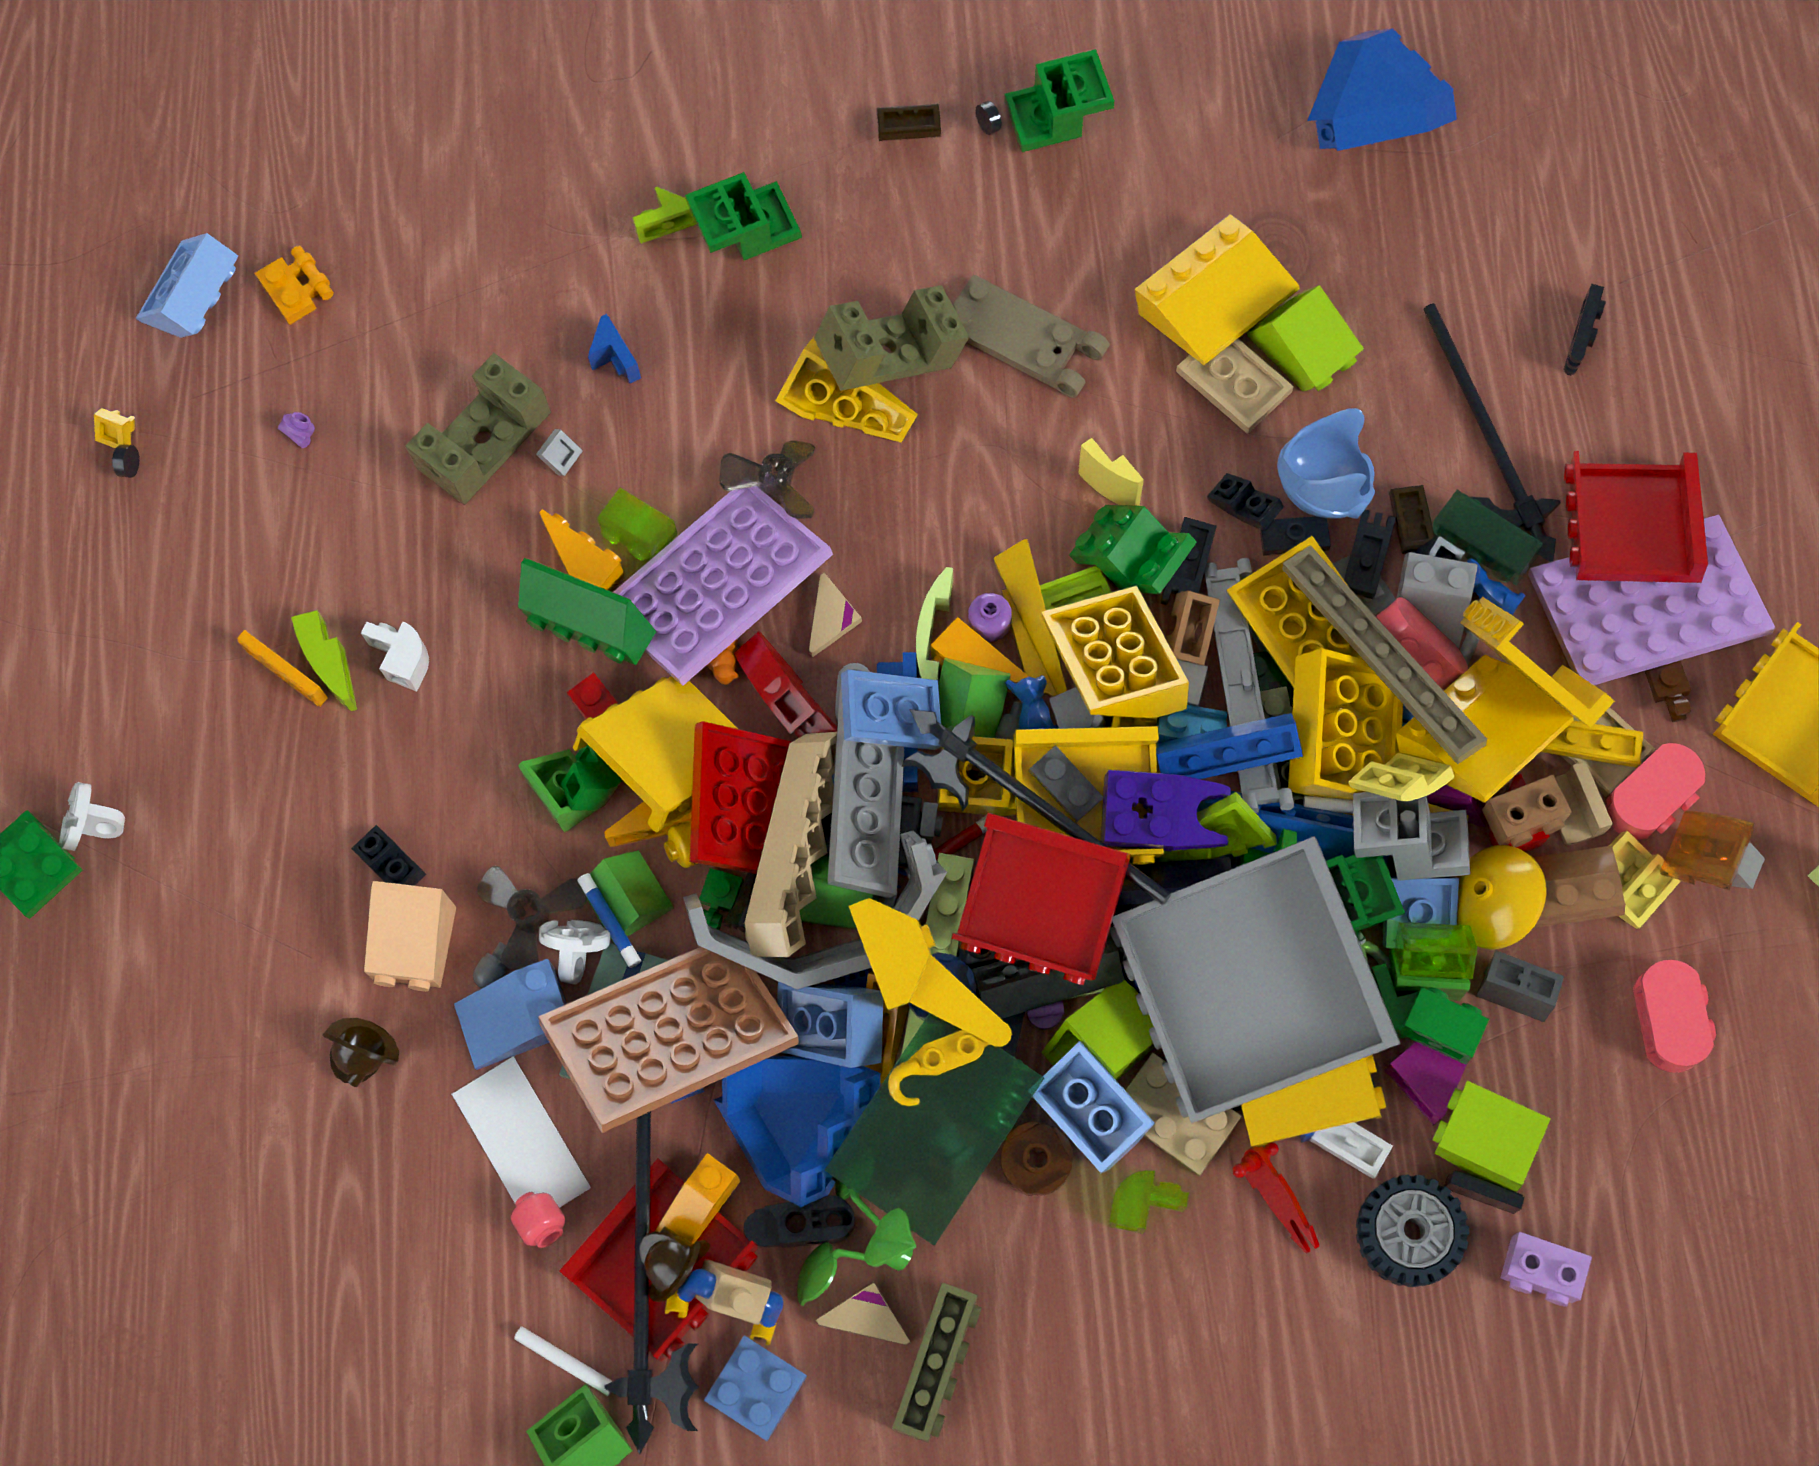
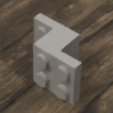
M1370 792L1353 793L1354 851L1356 858L1393 855L1398 881L1470 875L1466 810L1430 813L1427 796L1411 801H1399Z

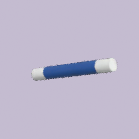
M589 873L582 875L578 878V883L606 930L610 932L612 940L628 967H635L641 962L640 957Z

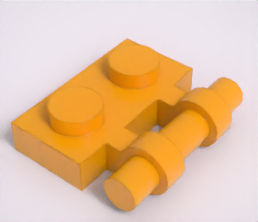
M296 246L291 250L295 261L289 266L280 257L255 272L259 282L289 325L317 309L312 298L320 295L323 300H329L334 295V292L329 287L330 281L326 275L318 271L315 267L316 261L312 255L305 252L301 246ZM306 274L309 282L302 286L297 278Z

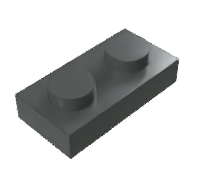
M1056 745L1028 770L1076 823L1104 798Z

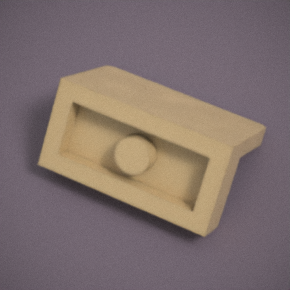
M1586 761L1574 764L1566 774L1555 777L1572 811L1565 822H1563L1565 826L1559 830L1566 846L1604 835L1613 825Z

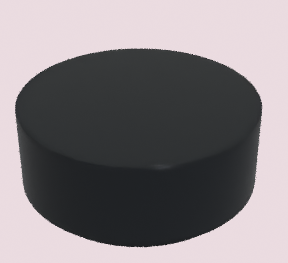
M990 101L976 106V118L984 133L991 135L999 131L1002 121L996 106Z
M120 444L116 447L112 456L113 470L119 477H134L138 472L140 464L138 449L134 445Z

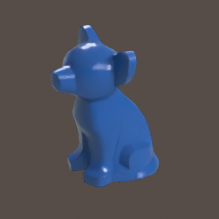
M1468 559V563L1478 564L1473 592L1477 593L1479 599L1483 596L1513 615L1526 595L1514 593L1501 582L1488 579L1485 569L1476 560Z
M1043 675L1037 678L1030 676L1023 678L1017 684L1009 679L1005 682L1008 689L1022 702L1019 730L1059 729L1058 725L1053 724L1049 708L1042 699L1047 685L1046 678Z

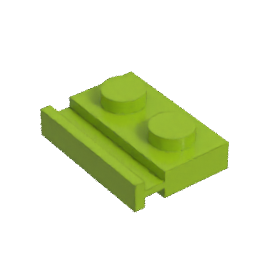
M1097 566L1040 585L1046 610L1111 593L1105 577H1103L1101 570Z

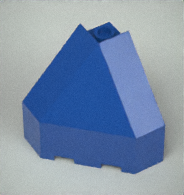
M1393 28L1370 30L1339 41L1307 121H1316L1320 149L1336 148L1337 151L1425 133L1457 120L1453 88L1445 80L1440 81L1430 71L1431 66L1415 50L1410 51L1400 41L1401 36Z
M771 1056L723 1078L722 1096L713 1100L763 1188L791 1203L803 1207L830 1193L836 1183L832 1180L834 1173L842 1161L848 1162L862 1138L858 1133L867 1117L873 1119L880 1108V1073L865 1066L849 1068L804 1057Z

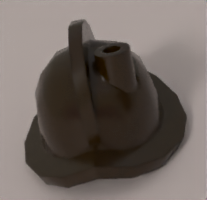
M343 1018L331 1023L322 1035L333 1041L330 1051V1067L335 1077L344 1083H349L353 1087H358L361 1082L374 1075L383 1062L390 1065L398 1063L399 1049L395 1039L384 1028L371 1021L360 1018Z
M664 1226L661 1232L653 1231L645 1235L640 1244V1257L644 1263L646 1275L652 1282L649 1286V1296L655 1302H662L674 1295L690 1274L693 1266L703 1258L711 1245L706 1240H699L693 1244L684 1237L678 1236L666 1226Z

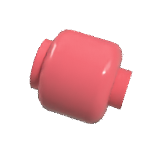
M528 1192L516 1201V1208L511 1214V1222L526 1245L545 1248L562 1236L565 1216L550 1194Z

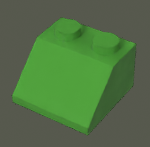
M587 1384L583 1385L526 1431L544 1466H615L633 1451L619 1427Z

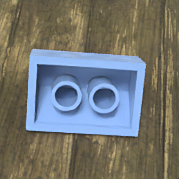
M208 233L182 240L136 319L180 338L197 334L205 324L206 319L203 317L208 308H212L220 298L221 293L219 289L223 282H227L234 274L236 269L234 263L238 255Z
M1081 1041L1028 1090L1031 1096L1100 1173L1110 1170L1155 1124Z

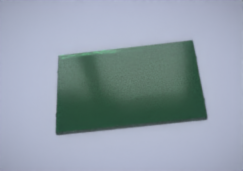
M929 1013L825 1171L844 1183L848 1189L854 1190L884 1212L888 1213L896 1208L905 1211L909 1219L910 1231L915 1232L935 1246L1045 1078L1023 1064L1022 1060H1017L1001 1048L987 1045L982 1055L977 1060L939 1075H910L903 1078L900 1082L901 1093L908 1098L917 1097L920 1102L918 1105L913 1106L899 1104L892 1098L888 1089L889 1075L893 1069L899 1064L908 1061L923 1045L962 1030Z

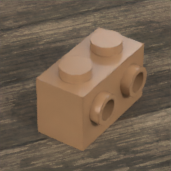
M1554 775L1491 798L1482 809L1498 844L1502 846L1511 843L1513 847L1529 842L1533 839L1532 835L1544 831L1545 835L1562 829L1565 826L1563 822L1572 813Z

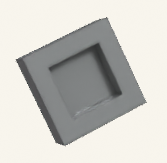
M554 429L536 455L557 475L565 476L583 450L562 430Z

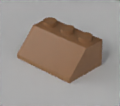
M1612 846L1533 857L1542 869L1546 882L1544 908L1533 928L1625 915V901L1621 879Z

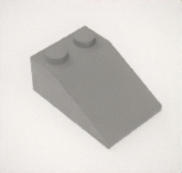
M1409 552L1404 556L1397 598L1407 599L1459 649L1464 626L1460 622L1464 618L1463 613L1471 602L1478 564Z

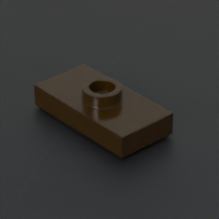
M939 104L877 108L879 141L941 137Z
M1423 485L1390 489L1389 492L1393 516L1396 517L1395 525L1402 554L1413 553L1435 536Z

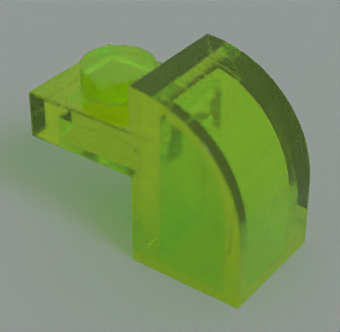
M1155 1171L1136 1172L1124 1179L1118 1186L1111 1203L1107 1227L1143 1234L1146 1230L1150 1206L1184 1212L1187 1208L1189 1192L1181 1191V1185L1169 1182H1160L1159 1187L1153 1186Z

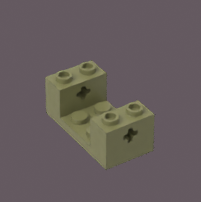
M942 285L914 290L902 314L868 320L858 301L829 306L814 339L842 391L952 368L969 339V335ZM881 345L888 347L892 353L883 350Z
M495 353L472 375L479 394L442 433L427 422L405 446L416 468L463 505L477 493L551 413L543 389ZM480 432L491 433V438L486 443L480 444L474 440Z

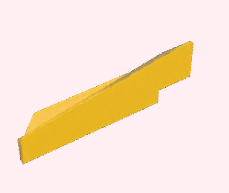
M1024 539L994 557V563L1006 587L1005 590H1002V597L1008 601L1012 609L1011 630L1023 672L1033 678L1043 675L1047 681L1044 693L1054 697L1067 691L1055 643L1041 617V612L1046 611L1029 543L1027 539Z

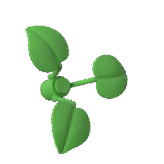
M870 1143L858 1149L851 1155L848 1162L844 1163L836 1178L835 1193L844 1200L851 1196L853 1202L877 1226L876 1232L872 1236L865 1253L835 1249L833 1251L832 1244L825 1242L809 1254L801 1268L797 1283L798 1302L803 1307L806 1302L816 1299L829 1287L837 1270L836 1259L839 1257L865 1260L867 1265L871 1267L886 1264L900 1271L907 1266L912 1257L913 1249L917 1247L912 1237L909 1219L905 1211L899 1208L893 1209L880 1220L860 1199L859 1191L869 1184L875 1166L874 1149Z

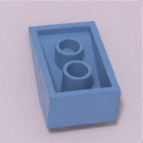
M545 959L515 970L454 1003L475 1069H481L550 1043L539 1025L538 1016L562 1007L567 1002L554 966L549 959Z
M778 981L777 1004L798 1035V1044L781 1053L849 1068L881 1063L883 996L881 991L858 986L822 983L794 989Z

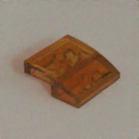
M1685 811L1661 867L1660 874L1693 885L1696 884V881H1700L1730 891L1753 834L1754 823L1719 814Z

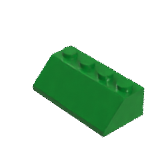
M524 558L521 562L518 608L528 617L526 622L539 631H544L545 628L549 629L556 637L566 642H569L570 639L578 641L581 647L595 653L596 650L604 652L605 656L616 663L621 664L624 660L637 665L657 631L630 599L530 559Z

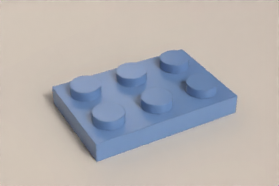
M848 669L841 673L845 741L931 750L941 747L938 744L940 740L931 733L921 734L909 710L933 711L936 714L937 721L941 724L938 680Z

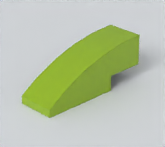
M318 610L292 616L291 619L296 637L304 655L316 674L336 699L350 711L357 710L348 661L343 645L337 637L329 639L326 622Z

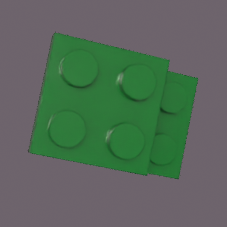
M1096 49L1035 64L1034 86L1004 94V101L1022 152L1081 138L1083 117L1114 109L1115 103Z
M742 172L685 195L686 202L710 253L736 244L743 261L802 238L801 230L777 181L753 190L745 172Z
M1105 505L1096 512L1094 521L1087 531L1077 538L1076 546L1069 556L1077 564L1096 565L1119 590L1137 586L1141 593L1160 594L1197 542L1189 533L1168 532L1145 506Z
M28 810L23 812L0 833V891L28 919H31L83 869L74 861L75 857L67 849H63L59 841Z
M1343 855L1326 861L1355 932L1405 914L1383 856L1356 858V855L1344 858Z

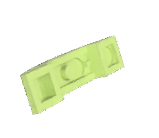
M946 567L938 576L925 598L919 615L916 634L918 676L923 679L938 680V683L940 663L929 661L928 658L935 611H949L953 568Z

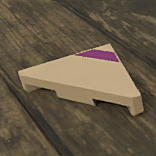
M825 573L820 575L809 646V653L812 657L862 622L861 616Z
M874 1283L816 1320L819 1326L903 1345L910 1343V1340Z

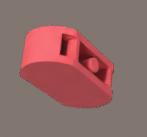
M1397 598L1376 616L1443 691L1468 670L1466 660L1457 646L1407 599Z
M1662 744L1618 785L1606 799L1605 807L1613 823L1612 828L1619 834L1628 831L1636 840L1647 839L1656 830L1663 834L1676 821L1672 815L1679 808L1686 812L1700 798L1696 792L1705 783V768L1699 756L1688 747L1680 744Z
M1663 960L1655 963L1636 980L1633 986L1647 1059L1661 1070L1673 1073L1684 1072L1703 1061L1711 1053L1714 1046L1713 1041L1716 1038V1029L1712 1019H1708L1706 1010L1708 992L1706 986L1701 984L1697 971L1688 964L1677 960Z

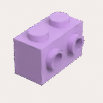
M1518 1232L1511 1237L1500 1279L1509 1281V1287L1516 1291L1531 1294L1532 1290L1546 1294L1545 1300L1551 1303L1568 1306V1302L1574 1303L1581 1300L1592 1256Z

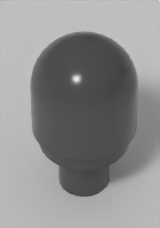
M1014 702L1010 714L1003 715L996 729L995 738L1010 739L1014 742L1013 735L1016 730H1019L1022 703Z
M499 942L492 955L486 953L484 957L482 956L473 972V980L479 988L482 989L504 976L507 971L505 969L508 966L504 961L511 951L510 947Z

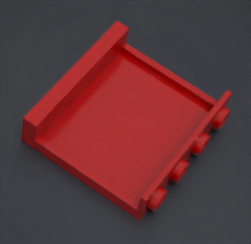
M1574 451L1571 464H1565L1564 484H1570V491H1567L1566 511L1572 512V519L1568 520L1567 535L1568 539H1573L1574 547L1571 546L1569 564L1570 567H1575L1576 580L1702 583L1708 566L1697 453L1683 452L1679 465L1580 463L1579 451Z
M988 813L984 827H987L962 918L957 933H953L951 939L961 941L959 948L980 954L982 948L994 951V959L1015 964L1016 958L1030 962L1028 969L1047 975H1049L1051 969L1064 972L1063 979L1076 984L1084 985L1086 979L1090 981L1095 980L1131 854Z
M658 1158L651 1165L650 1233L657 1229L685 1184ZM636 1183L559 1270L560 1273L575 1284L633 1338ZM717 1212L696 1240H706L711 1246L703 1258L693 1266L690 1274L696 1269H701L705 1259L746 1272L758 1258L755 1254L758 1246L752 1240L749 1241L741 1231ZM649 1296V1352L660 1362L665 1357L671 1360L672 1352L683 1347L684 1342L681 1339L690 1328L694 1331L697 1330L709 1316V1313L706 1311L707 1307L694 1297L689 1302L687 1316L679 1318V1312L677 1311L665 1314L667 1300L655 1302Z

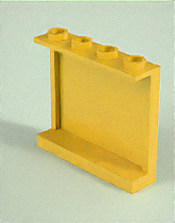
M1483 596L1479 601H1473L1463 613L1464 618L1460 623L1588 727L1591 728L1615 702L1604 691L1563 664L1552 677L1549 676L1509 642L1524 623Z
M1797 622L1789 632L1783 628L1770 645L1776 649L1771 656L1763 654L1752 669L1757 675L1752 681L1745 679L1734 693V696L1739 698L1733 707L1727 704L1716 717L1715 721L1720 725L1713 735L1819 807V648L1796 633L1802 625Z
M672 676L669 678L662 677L651 688L635 692L629 700L620 705H611L603 714L594 719L590 717L584 720L577 729L578 734L573 749L578 751L589 745L652 809L647 824L657 833L692 811L695 724L704 721L735 729L738 728L690 681L682 686Z
M1158 726L1016 730L1013 735L1015 779L1073 822L1075 821L1028 771L1055 745L1102 796L1104 776L1108 770L1157 773L1156 743L1159 741ZM1016 797V821L1067 835ZM1103 799L1076 823L1099 841L1101 840ZM1140 803L1136 807H1132V811L1138 812L1141 819H1144V815L1148 813V810ZM1109 847L1131 854L1130 859L1133 858V864L1137 865L1154 864L1155 858H1160L1164 854V849Z
M1373 1055L1242 1104L1241 1107L1251 1146L1259 1147L1291 1137L1372 1118H1382L1380 1109L1387 1107L1381 1086L1374 1088L1370 1073L1377 1072Z

